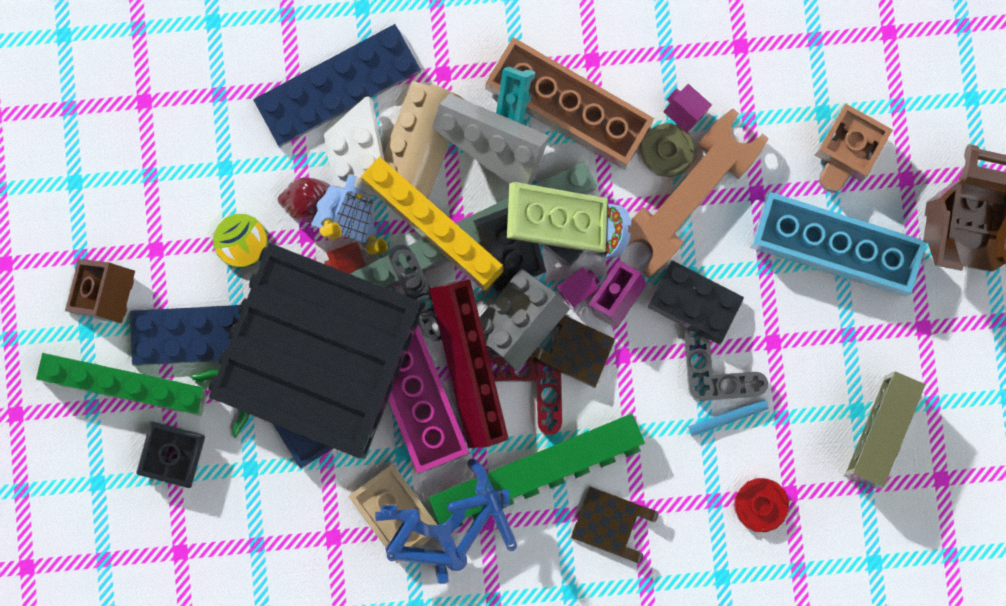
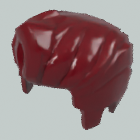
M298 178L288 185V188L278 196L277 200L293 220L312 223L318 211L317 203L326 194L328 187L331 185L315 178Z

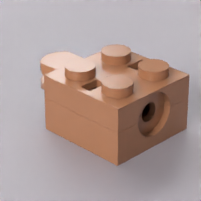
M845 103L814 155L827 162L819 177L821 187L828 192H838L845 186L850 176L862 182L868 176L893 129Z

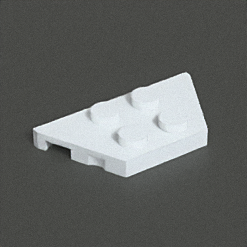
M369 96L361 100L324 134L333 186L344 189L349 174L361 177L379 156L384 160L373 100ZM363 184L360 193L375 195Z

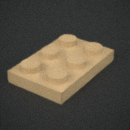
M391 464L348 496L385 547L392 540L402 521H376L375 512H381L380 508L384 505H395L397 510L417 509L422 522L428 525H437L394 464ZM413 531L404 546L419 548L432 537H427Z

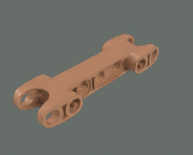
M734 108L720 118L700 140L698 145L707 154L658 211L652 215L643 207L631 220V226L628 225V233H631L627 247L631 243L640 242L647 245L651 251V260L643 272L647 278L653 276L667 264L684 244V241L675 234L676 231L726 173L730 171L740 179L754 163L769 138L763 133L760 137L747 144L739 143L733 138L731 127L739 115Z

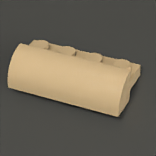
M412 81L383 155L385 162L429 199L450 144L449 140L432 129L439 104L449 94L461 99L463 98L445 88Z

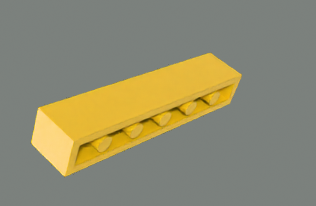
M380 156L361 175L362 182L367 188L483 291H486L501 275L503 265Z

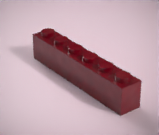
M471 280L449 282L429 288L468 448L490 447L509 440Z

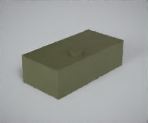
M896 371L885 375L844 476L874 489L885 486L926 384Z

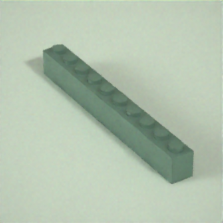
M585 161L535 185L585 195L596 189V183ZM509 198L481 210L456 224L480 245L473 221L508 208ZM425 238L408 246L413 251L423 273L450 261ZM403 253L399 254L398 261L401 262L405 270L409 269L410 267L406 261L407 256H404ZM389 255L350 273L387 289L400 285L389 261ZM417 275L410 276L407 279V281L416 277Z

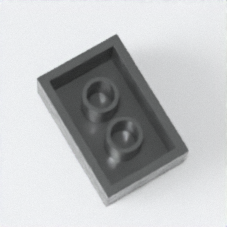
M520 269L480 316L487 349L518 371L570 308L557 293L523 269Z

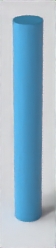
M764 399L690 425L688 429L691 436H695L768 410L769 407Z

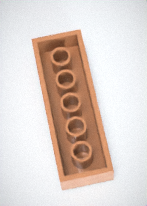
M513 37L486 81L485 90L497 97L499 96L502 71L506 67H512L522 72L525 70L534 71L535 78L531 80L529 94L532 97L531 101L527 103L526 113L626 170L649 131L654 118Z

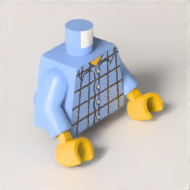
M349 174L344 189L330 186L326 194L318 201V211L312 226L320 228V234L324 237L328 236L330 241L341 236L361 242L369 241L366 245V251L372 255L375 253L381 255L388 251V245L383 238L376 239L378 234L372 219L373 200L360 195L363 186L361 177Z

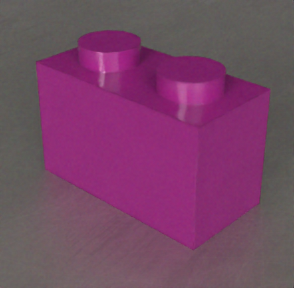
M618 260L588 305L597 318L618 328L647 284L641 272Z

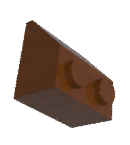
M78 259L65 311L103 321L122 323L127 312L129 294L134 284L135 270L110 262Z

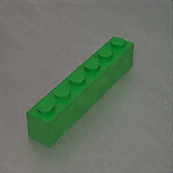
M42 353L36 380L44 383L202 416L208 392L206 388L47 353Z

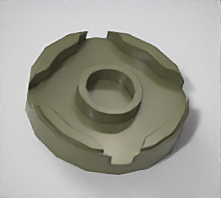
M672 123L656 125L648 131L642 141L641 155L643 163L651 172L658 176L673 177L680 175L688 169L693 161L695 153L693 138L678 125H673Z

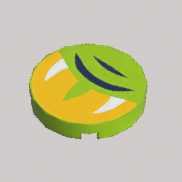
M233 214L226 217L217 226L213 235V246L217 256L225 264L239 268H247L256 264L259 261L262 249L267 247L268 236L264 226L255 217L247 214Z

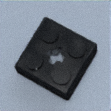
M150 422L136 474L191 488L205 436L161 423ZM174 447V452L178 456L176 459H172L171 463H168V458L164 456V453Z

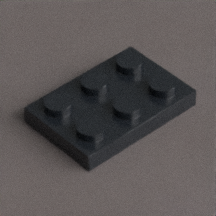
M508 208L473 221L480 245L503 265V272L492 283L496 292L504 289L520 269H523L533 277L547 272L538 243L507 238Z
M671 260L647 308L721 345L744 297Z

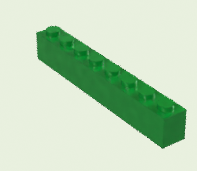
M631 413L488 472L487 475L492 487L496 491L509 490L511 506L514 504L513 499L523 495L524 499H528L540 494L538 490L540 487L549 485V488L552 489L564 484V477L574 474L576 479L590 473L589 467L599 463L600 467L603 468L615 463L614 457L622 453L625 454L626 458L641 452L639 446L644 445L645 442L634 415ZM477 477L428 497L439 524H443L452 516V513L448 511L449 503L477 496L475 492L478 482ZM483 506L466 510L464 519L472 516L473 520H475Z

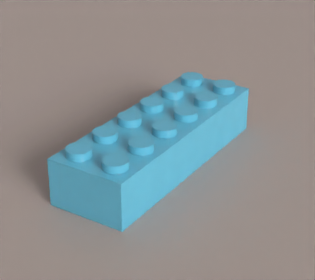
M769 192L765 198L750 248L906 297L912 293L927 243L909 235Z

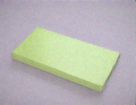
M518 182L510 183L507 238L596 253L606 252L608 198Z

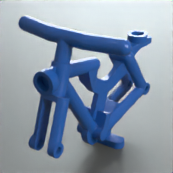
M472 458L469 459L467 465L477 477L478 482L475 488L477 496L449 503L448 511L452 513V516L443 524L428 525L422 522L417 509L397 510L395 505L382 506L380 508L381 512H375L376 521H402L392 540L385 547L387 559L389 561L397 560L436 565L437 582L439 584H446L449 582L446 566L452 571H460L466 566V554L491 514L507 550H516L517 543L503 512V507L510 506L509 490L496 491L491 485L486 469L476 459ZM483 506L457 547L450 533L463 521L466 510ZM415 531L427 537H437L444 551L407 547L404 545L412 532Z

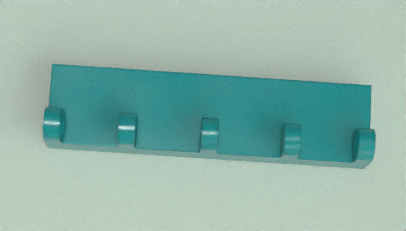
M512 67L503 69L496 109L497 114L527 126L525 113L527 103L531 101L532 97L529 94L531 80L535 78L534 71L525 70L522 72Z

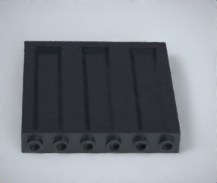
M268 243V246L264 247L260 253L259 262L261 264L258 272H255L249 281V288H251L249 295L240 304L239 314L241 315L238 323L234 324L230 330L229 339L231 341L227 350L222 352L218 364L221 366L217 376L214 375L210 381L208 390L211 392L209 398L356 458L366 459L426 304L278 245Z

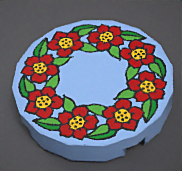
M607 204L606 252L596 253L599 257L616 258L622 254L629 243L631 233H628V225L631 226V219L628 211L623 206Z

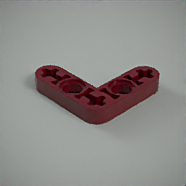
M499 357L489 358L490 363L497 362V367H506L505 362ZM529 359L525 362L529 366V372L526 376H517L511 366L509 367L511 377H505L506 371L498 372L497 377H494L495 382L536 381L538 428L545 435L550 436L558 433L562 427L561 372L554 370L551 374V381L557 379V385L553 383L541 385V379L546 381V371H541V366L545 365ZM546 388L554 389L557 392L556 401L550 404L544 402L541 397L542 391ZM558 406V412L552 411V418L558 421V425L553 426V430L549 431L547 426L542 425V421L547 419V411L541 412V407L553 408Z

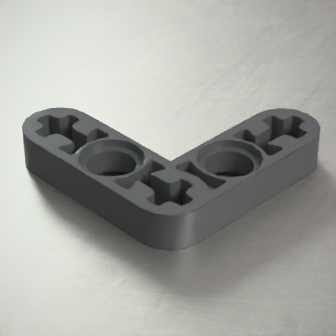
M685 328L683 337L688 391L693 399L696 401L749 398L761 396L766 392L768 380L761 372L713 375L710 340L701 336L699 338V346L705 345L706 350L695 349L690 351L689 346H695L694 337H689V333L692 330ZM701 354L706 358L704 368L696 369L692 366L691 358L693 355ZM708 372V377L703 376L702 382L709 389L704 392V396H700L698 391H694V387L698 385V377L692 378V373L702 374ZM739 377L744 378L743 383H749L753 380V377H757V381L762 382L763 386L758 388V392H754L753 387L743 388L745 393L741 394ZM724 379H731L735 382L736 389L732 394H726L721 390V382Z

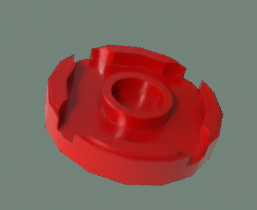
M756 478L746 482L739 488L734 499V511L737 519L745 528L754 532H769L777 529L785 521L788 514L789 499L786 491L779 483L768 478Z

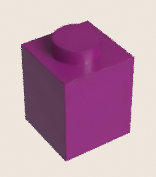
M687 84L681 91L676 88L666 99L669 105L663 112L688 133L704 117L712 104L690 84Z
M581 267L560 283L556 290L573 311L599 290L597 284L600 281L591 269L586 271L584 267Z

